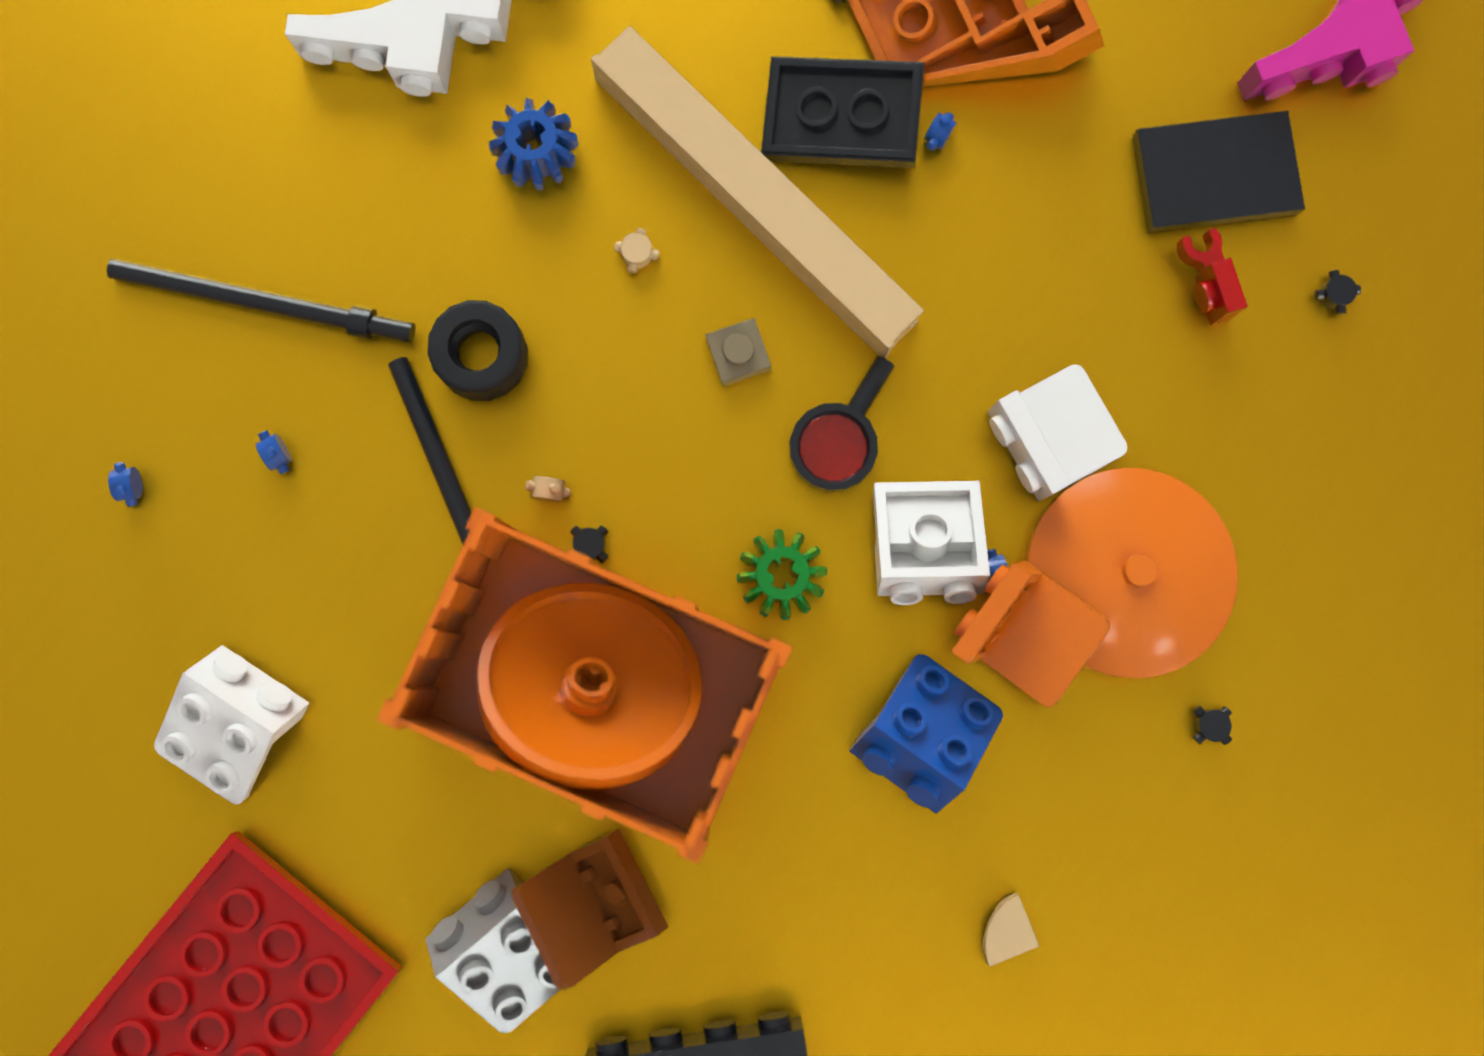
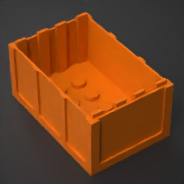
M474 507L465 527L470 530L395 695L393 698L385 700L377 721L397 730L405 728L414 730L474 757L473 764L493 773L499 770L506 771L582 805L580 812L598 820H602L605 816L674 846L678 848L677 855L699 864L708 843L710 825L777 671L780 668H784L793 647L772 637L769 640H765L700 611L695 603L679 596H675L672 599L602 568L586 555L569 549L568 552L514 529L493 514ZM569 583H598L615 586L638 594L657 605L686 634L700 665L702 676L701 703L687 740L677 754L662 768L639 781L624 786L608 789H578L546 781L526 771L511 760L493 740L484 724L477 702L476 682L480 653L486 637L498 619L517 602L535 592Z

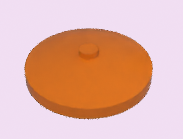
M1118 468L1107 470L1084 478L1065 489L1051 501L1036 521L1030 534L1024 561L1034 566L1110 621L1111 628L1109 633L1095 650L1084 668L1102 675L1119 678H1148L1175 671L1198 658L1214 643L1224 629L1231 615L1238 587V567L1234 545L1223 520L1216 510L1202 495L1184 482L1164 473L1148 469Z
M569 583L549 587L525 597L509 608L498 619L486 637L480 653L476 692L480 714L488 732L500 749L520 767L539 778L558 785L578 789H608L624 786L653 774L667 764L682 748L692 730L700 707L702 676L700 665L690 640L680 626L657 605L638 594L615 586L598 583Z

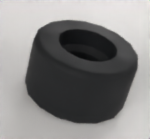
M467 300L450 306L436 319L428 335L427 354L433 371L455 394L469 400L490 401L508 394L520 383L527 368L528 347L521 329L503 308L488 301ZM485 332L493 336L497 341L498 356L488 368L471 370L461 363L459 348L462 342L470 335Z

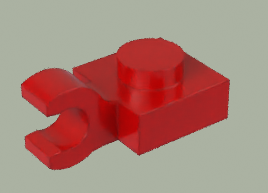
M1216 228L1209 229L1202 235L1203 242L1206 245L1205 252H1199L1193 247L1190 235L1184 236L1177 243V254L1184 264L1194 267L1199 272L1194 277L1196 282L1194 296L1199 309L1207 314L1210 325L1230 320L1248 307L1232 259H1224L1222 238Z

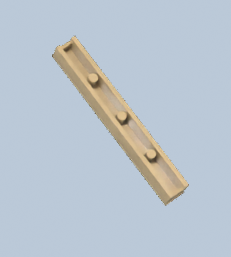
M628 26L599 55L595 54L591 58L595 80L878 356L886 359L892 348L918 323L919 320L917 318L924 310L631 26Z

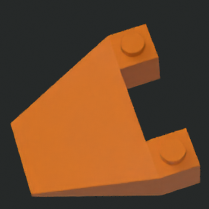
M848 0L875 60L924 62L923 87L1057 72L1104 46L1100 28L1086 0H1045L1029 10L1024 0Z

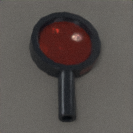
M880 356L875 358L847 405L842 403L821 404L808 410L795 424L789 441L790 461L797 476L808 486L823 492H844L859 485L872 470L878 454L877 435L870 420L865 415L894 369V365L887 359Z

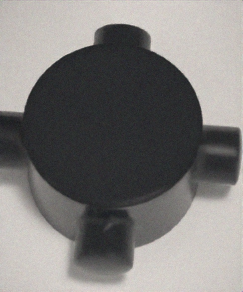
M1333 270L1328 273L1329 280L1323 283L1319 290H1315L1314 298L1319 300L1325 308L1335 310L1336 315H1343L1347 313L1346 305L1351 303L1356 298V295L1361 294V286L1356 285L1349 276L1340 275L1339 270Z
M576 525L570 531L574 536V551L586 555L593 560H598L601 563L608 559L609 556L605 553L606 541L604 539L608 530L603 525L597 530L593 528L581 529Z
M1199 705L1192 711L1195 715L1193 729L1196 733L1192 738L1196 743L1201 745L1206 740L1220 741L1223 745H1227L1231 742L1232 738L1229 734L1232 724L1229 716L1232 712L1226 706H1223L1220 710L1203 709Z

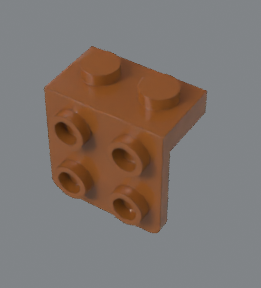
M619 829L573 850L515 886L512 890L513 902L555 986L560 990H566L575 986L618 952L652 939L669 927Z

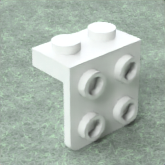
M1071 365L1021 393L1016 390L998 400L987 411L991 418L989 420L990 427L996 439L1003 447L1007 446L1017 463L1015 468L1021 483L1029 493H1034L1038 502L1122 457L1127 452L1125 439L1085 370L1080 365Z
M221 645L182 673L154 742V747L159 755L233 804H240L249 796L272 744L303 718L309 702L291 691L284 684L279 683L247 662L240 655Z

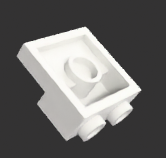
M980 482L874 483L873 505L876 532L874 552L878 596H890L891 602L897 605H912L920 602L923 599V595H944V600L948 603L965 604L975 600L976 594H984V589L990 578Z

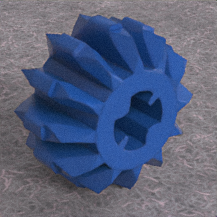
M527 97L523 104L524 111L517 112L514 107L506 105L505 113L509 121H493L492 130L498 138L489 141V149L493 156L499 157L496 167L501 175L512 173L513 183L519 188L531 177L535 189L541 191L544 187L543 177L550 175L553 181L561 184L563 176L559 166L574 168L576 160L574 154L570 151L577 148L579 144L576 133L569 131L572 124L567 114L556 115L554 104L549 100L539 110H536L533 100ZM536 139L538 145H540L542 142V145L534 150H532L530 144H527L529 141Z

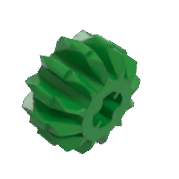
M775 530L773 534L775 548L770 549L764 538L757 536L753 543L762 557L758 558L748 552H743L740 556V561L756 569L755 572L737 574L738 583L748 584L756 582L757 586L748 591L743 596V599L749 604L762 594L766 600L762 604L759 614L763 617H767L771 612L773 603L778 602L780 603L779 614L781 620H789L791 615L789 601L791 600L794 601L799 611L806 614L811 610V607L801 593L804 591L818 598L822 597L824 593L822 587L809 582V578H821L827 575V567H809L808 562L816 559L821 551L818 546H815L802 555L798 550L804 542L805 536L801 533H797L792 540L791 546L787 547L784 546L783 530ZM780 561L789 563L791 565L790 575L796 578L795 584L790 587L788 582H786L783 589L774 587L772 585L774 576L767 572L771 564L774 563L776 568H778L781 563Z

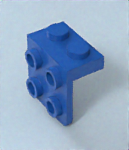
M919 654L910 662L879 715L857 737L849 752L862 760L863 764L871 772L886 777L904 790L913 802L927 807L937 814L965 790L1003 718V713L996 704L930 657Z

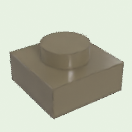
M755 318L705 334L722 387L771 371V363Z

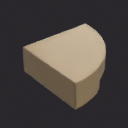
M1016 892L1008 895L997 904L987 923L985 934L983 935L982 948L985 961L989 967L1039 947L1021 899Z

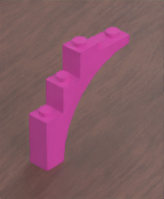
M1338 0L1328 18L1293 45L1254 62L1237 82L1243 100L1246 101L1264 95L1265 100H1272L1293 90L1296 87V83L1311 79L1313 84H1319L1332 79L1338 74L1344 88L1364 81L1367 87H1371L1391 79L1399 72L1397 66L1415 51L1400 14L1417 7L1423 0Z

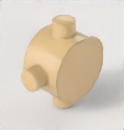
M637 228L636 233L627 235L622 242H615L614 251L622 253L623 260L628 265V272L637 273L638 268L647 266L651 259L658 260L659 250L652 249L645 229Z
M534 476L533 481L527 480L525 484V490L531 491L530 497L537 500L562 502V498H568L570 495V489L564 487L565 481L557 478Z

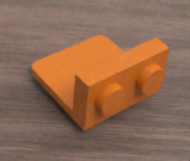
M1014 562L1010 568L1003 564L994 573L984 591L990 594V597L981 610L978 612L972 608L957 626L954 635L959 637L960 640L951 652L967 664L982 660L1045 707L1054 706L1109 633L1111 628L1110 621L1028 562Z

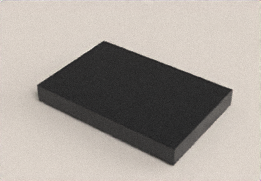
M771 56L761 153L769 161L915 168L925 72L924 62Z
M1288 111L1137 129L1133 134L1148 233L1298 215L1305 210Z

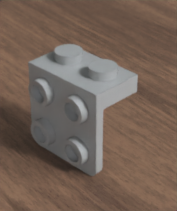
M510 868L506 869L495 880H490L482 885L474 898L454 915L441 920L433 932L425 938L435 977L501 1033L513 1031L560 990L555 986L513 902L512 890L515 886L522 883V880Z

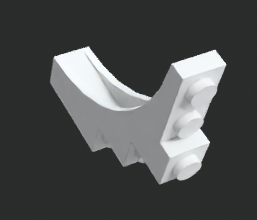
M392 0L370 9L334 15L288 14L285 35L297 53L311 63L329 65L332 63V60L351 62L355 66L369 71H380L384 66L397 88H400L405 93L420 97L429 96L431 92L447 94L456 36H460L463 40L474 44H487L490 40L506 42L512 0Z

